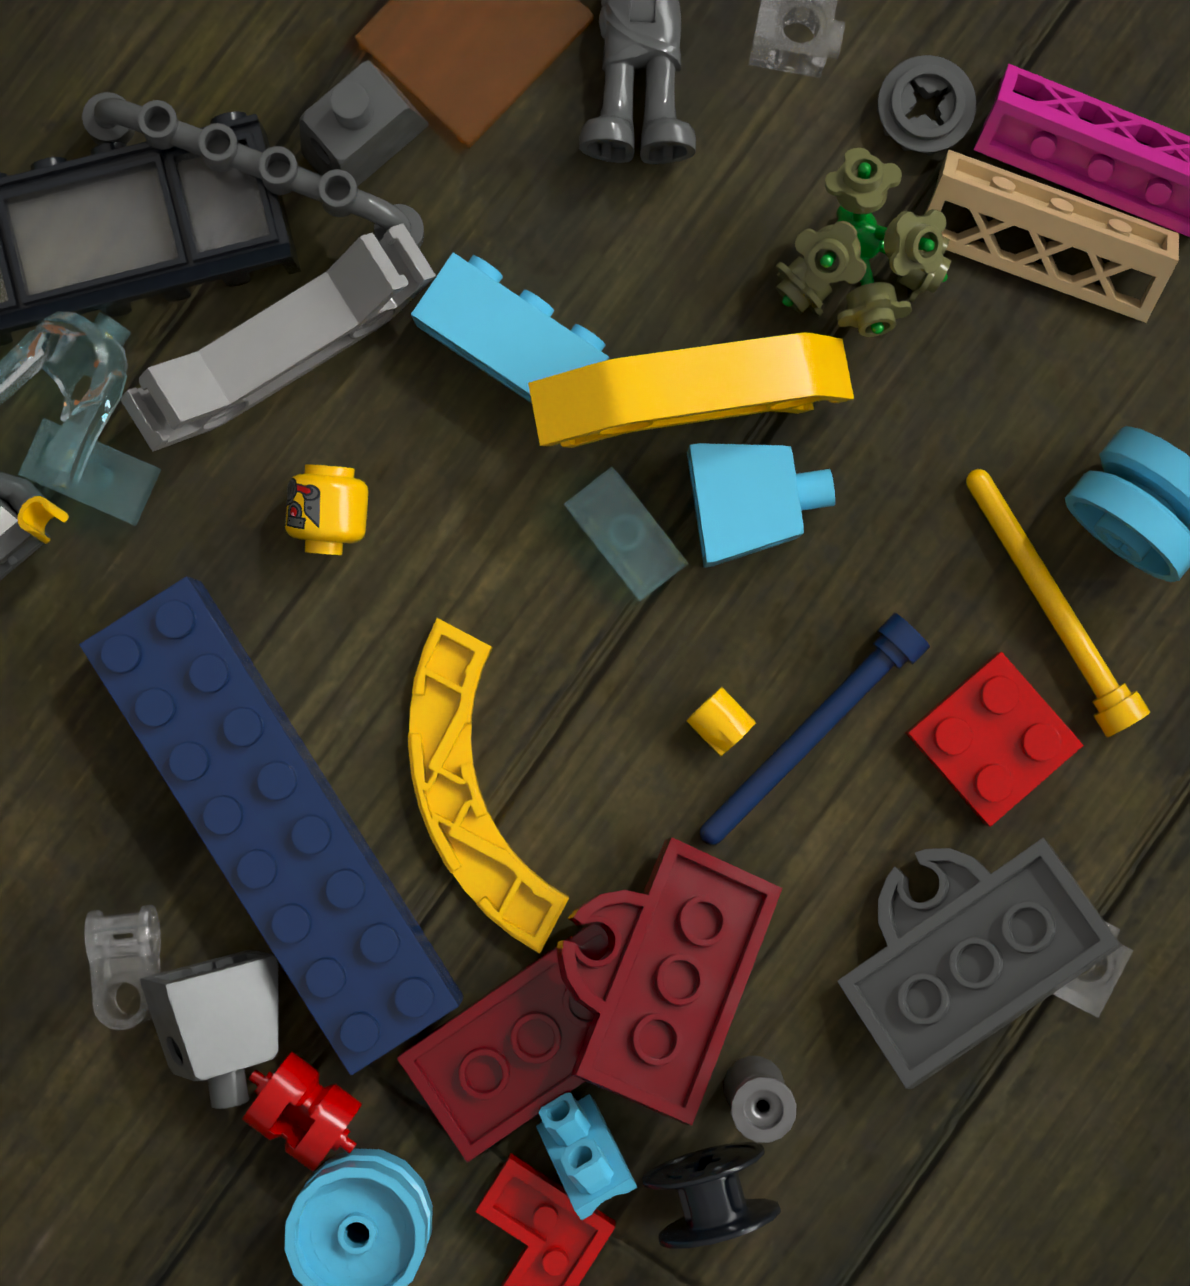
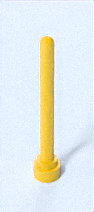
M982 469L971 471L966 479L968 489L1097 698L1092 702L1098 712L1093 716L1105 736H1112L1147 716L1150 710L1138 691L1130 692L1125 683L1121 685L1117 683L990 475Z

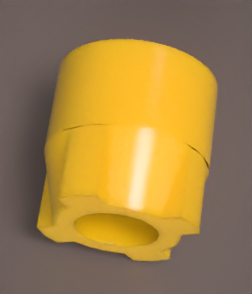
M723 687L719 688L686 720L720 757L742 739L756 724L755 720Z

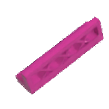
M1008 64L1001 79L994 104L977 138L974 147L975 151L1190 237V136ZM1013 90H1014V91H1017V92H1019V93H1022V94H1024V95H1027V96H1029V97H1031V98H1034L1035 100H1032V99H1030V98H1027V97H1025V96H1022V95H1020V94H1017V93L1013 92ZM1079 117L1084 118V119H1086V120H1089V121H1091L1092 123L1087 122V121H1085V120H1082V119H1080ZM1138 141H1141V142H1143V143H1146V144H1148L1149 146L1144 145V144H1142V143H1139Z

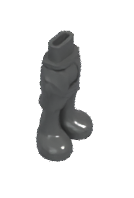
M601 0L602 7L599 15V27L601 36L605 41L602 70L605 72L603 104L600 117L589 119L582 126L579 136L580 151L592 158L607 162L625 163L633 159L635 145L633 126L634 73L646 69L645 108L640 142L641 160L648 164H667L693 157L696 153L695 131L689 123L677 119L675 109V72L681 70V9L679 0Z

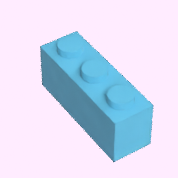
M453 252L411 313L418 328L531 404L529 382L609 360V356L601 352L605 347V343L599 337L578 324H575L570 331L551 318L554 309L548 303L525 289L520 296L516 295L499 283L503 275L497 269L475 255H472L467 262Z

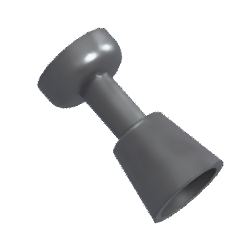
M747 1056L739 1059L728 1069L724 1078V1094L728 1104L731 1106V1115L736 1128L746 1138L755 1142L770 1143L781 1139L791 1130L796 1119V1102L791 1090L784 1084L780 1069L772 1061L761 1056Z

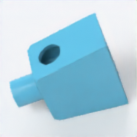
M706 443L689 445L687 458L704 567L715 566L797 539L804 534L802 510L835 506V489L831 470L825 469L796 474L791 446Z

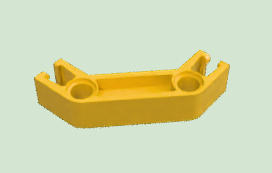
M815 333L788 334L616 358L528 383L540 446H553L560 443L562 447L571 448L629 432L769 411L799 414L814 410L813 402L825 400L831 403H841L854 399L843 339Z

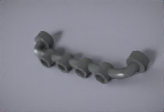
M104 92L93 96L84 106L82 113L84 127L91 139L98 145L109 142H123L127 144L133 138L135 131L142 133L148 144L156 149L164 150L176 146L202 156L206 165L216 172H227L236 169L262 179L267 190L274 194L285 195L293 191L320 201L324 210L331 216L346 217L353 214L375 223L374 232L378 242L384 238V233L390 227L404 224L419 249L423 244V221L413 208L403 204L392 205L379 197L357 189L353 176L344 170L335 169L320 175L297 166L293 153L284 147L274 146L264 152H260L241 145L237 142L235 133L230 127L214 123L206 126L204 129H200L179 121L172 106L161 100H153L140 106L126 101L118 94Z

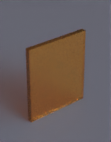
M390 0L355 36V40L359 43V47L362 50L367 51L457 136L460 143L470 148L594 20V15L587 6H584L578 0Z

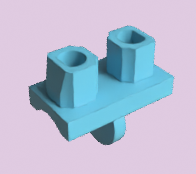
M565 1093L541 1107L538 1113L542 1123L536 1127L574 1211L581 1220L592 1215L596 1208L605 1200L615 1195L629 1193L637 1188L615 1140L590 1094L577 1101L572 1093Z

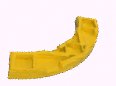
M437 618L420 657L414 677L410 706L408 748L411 776L418 806L429 836L440 857L464 891L493 922L513 938L540 954L569 896L539 877L511 849L488 812L479 788L471 742L472 713L482 670L493 647Z

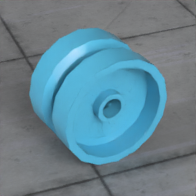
M1125 426L1117 431L1099 454L1104 472L1090 470L1084 473L1065 497L1066 506L1089 533L1136 568L1158 579L1168 582L1179 581L1190 567V457L1158 436L1139 428Z
M355 1148L350 1154L344 1152L329 1158L309 1177L304 1188H302L286 1220L285 1253L294 1277L302 1286H408L413 1281L422 1262L432 1233L433 1204L424 1180L405 1160L382 1149ZM359 1222L367 1228L364 1233H360L354 1230L352 1224Z

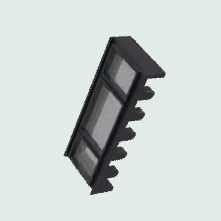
M227 112L210 120V124L220 123L230 127L235 133L237 142L241 145L260 152L270 148L267 133L256 114L247 116L244 112ZM147 141L130 146L123 142H109L92 148L90 156L70 161L63 157H50L34 162L30 166L31 170L11 176L0 172V346L13 342L11 332L37 325H41L50 332L66 330L73 326L71 317L97 310H102L110 317L122 316L132 311L130 304L132 301L160 294L170 302L185 300L192 296L190 291L192 286L222 279L229 287L244 285L251 281L249 272L279 264L284 266L289 275L301 272L282 195H277L267 190L262 179L236 169L227 172H216L206 165L202 156L176 146L161 150L152 147Z

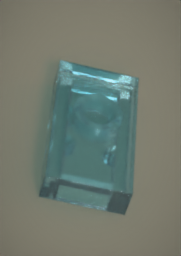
M43 418L18 475L136 526L161 469Z
M613 466L564 503V507L639 603L689 564Z

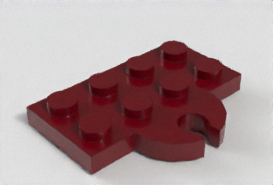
M671 837L665 839L643 894L629 890L599 894L576 908L568 919L577 926L589 923L600 926L606 932L609 943L608 949L602 958L591 960L582 954L576 943L565 940L558 941L557 959L563 983L575 1001L595 1014L570 1075L684 1125L692 1126L783 888Z

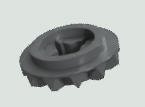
M922 55L909 58L890 71L880 88L876 112L879 114L883 124L884 135L891 136L901 145L904 152L913 150L924 152L930 156L938 151L953 148L965 136L975 117L976 96L970 79L960 67L942 57ZM914 91L916 94L920 93L925 100L933 96L937 98L943 93L946 94L934 112L938 119L937 122L935 120L931 121L926 114L918 118L915 116L911 119L907 118L917 102L913 95Z

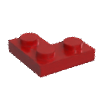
M510 1153L490 1184L475 1211L526 1244L500 1286H579L616 1227L615 1220L598 1209L589 1217L581 1220L574 1211L564 1187L512 1153Z

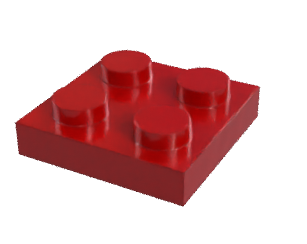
M1003 652L994 654L905 732L985 826L988 827L995 824L1084 746Z

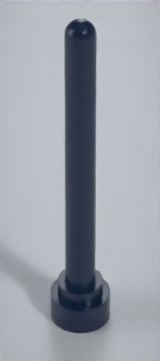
M894 612L877 630L880 636L873 643L876 649L701 826L700 837L702 841L708 845L720 843L894 666L900 669L906 662L913 665L930 648L928 642L905 619Z

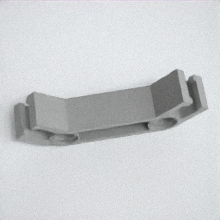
M399 224L390 227L384 233V238L379 242L373 232L360 236L325 273L197 352L148 367L139 377L141 388L137 389L135 387L127 390L120 400L152 452L220 427L376 331L395 317L436 277L405 225Z

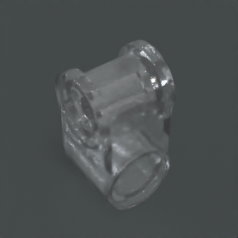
M144 905L137 913L104 916L100 910L89 911L85 921V945L90 962L92 1006L95 1016L103 1025L114 1030H126L149 1021L152 1017L141 987L140 978L161 973L159 958L161 932L155 906ZM133 933L134 935L133 938L114 939L113 937L114 934ZM123 982L132 984L140 993L141 1004L135 1015H128L117 1006L115 999L116 991Z

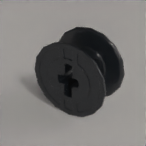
M739 1142L713 1146L671 1159L648 1171L642 1177L643 1186L654 1190L677 1189L684 1212L682 1218L667 1225L658 1234L659 1244L670 1249L712 1245L737 1238L773 1221L781 1212L778 1202L766 1198L745 1199L738 1175L739 1171L756 1163L765 1154L763 1145L755 1142Z

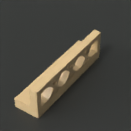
M948 150L939 171L936 188L925 212L926 214L931 209L941 211L945 201L970 209L977 226L960 233L944 229L942 236L950 239L946 250L1147 323L1179 261V233L952 150ZM986 216H989V217H992V218H995V219H993V220H991V221H988L987 218H986ZM1011 226H1017L1029 231L1036 247L1013 254L1000 248L994 233ZM1044 237L1052 239V241L1045 242ZM981 238H984L985 243L980 242V241H977V240H978V239H981ZM1074 247L1088 253L1094 268L1070 275L1058 270L1052 254ZM1102 258L1110 260V262L1104 264ZM1042 259L1043 264L1037 263L1035 261ZM1132 268L1151 275L1152 278L1141 300L1117 292L1109 276ZM1100 280L1102 286L1093 282Z

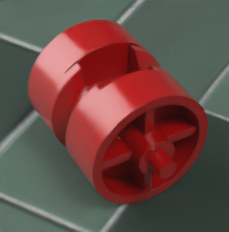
M291 1052L275 1074L269 1071L265 1076L255 1069L248 1078V1080L258 1086L255 1090L258 1097L245 1113L242 1120L269 1140L280 1136L286 1140L285 1152L314 1172L330 1149L336 1152L340 1147L350 1154L357 1145L356 1142L347 1137L350 1130L346 1127L363 1103L336 1083L323 1087L319 1084L320 1072L294 1052Z

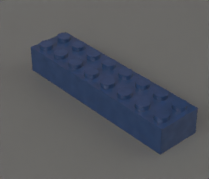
M188 576L184 577L79 644L350 1075L355 1074L459 1007L464 995L201 581Z

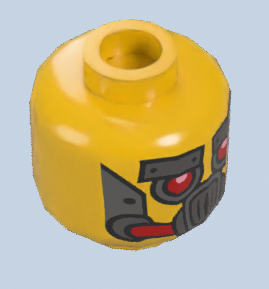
M305 464L304 474H298L289 480L285 530L291 537L305 540V552L342 555L343 543H356L364 537L369 491L365 482L354 478V468Z

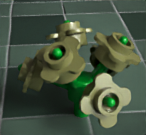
M864 148L848 150L844 156V164L838 171L830 172L825 178L827 192L836 196L840 204L836 212L837 222L834 225L823 227L818 232L813 229L803 230L796 238L795 247L804 258L798 256L788 267L782 262L775 266L779 271L777 277L781 281L776 286V290L783 298V304L787 307L791 306L800 314L808 308L814 315L820 317L824 313L821 309L822 302L833 292L829 285L830 283L845 280L850 284H855L860 281L861 286L852 290L846 296L845 300L848 310L838 314V325L841 327L852 326L858 328L860 335L866 337L879 336L890 332L896 326L895 319L904 318L912 312L911 303L908 301L898 302L893 285L885 282L874 283L869 259L873 258L878 252L888 257L891 270L898 275L897 282L910 288L907 300L914 302L917 296L926 290L934 293L940 284L947 280V271L951 263L950 259L943 256L950 239L942 236V232L946 227L944 214L934 209L929 210L923 216L903 211L891 221L888 227L878 225L872 213L879 210L885 204L888 189L900 184L902 172L896 164H884L877 157L870 155L869 151Z

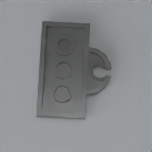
M1044 838L993 873L987 870L974 857L951 848L924 849L915 852L919 864L934 870L939 878L937 894L934 898L924 903H917L912 899L909 892V878L900 869L894 867L887 876L878 898V924L888 946L837 982L906 1089L915 1088L1122 947L1086 894Z

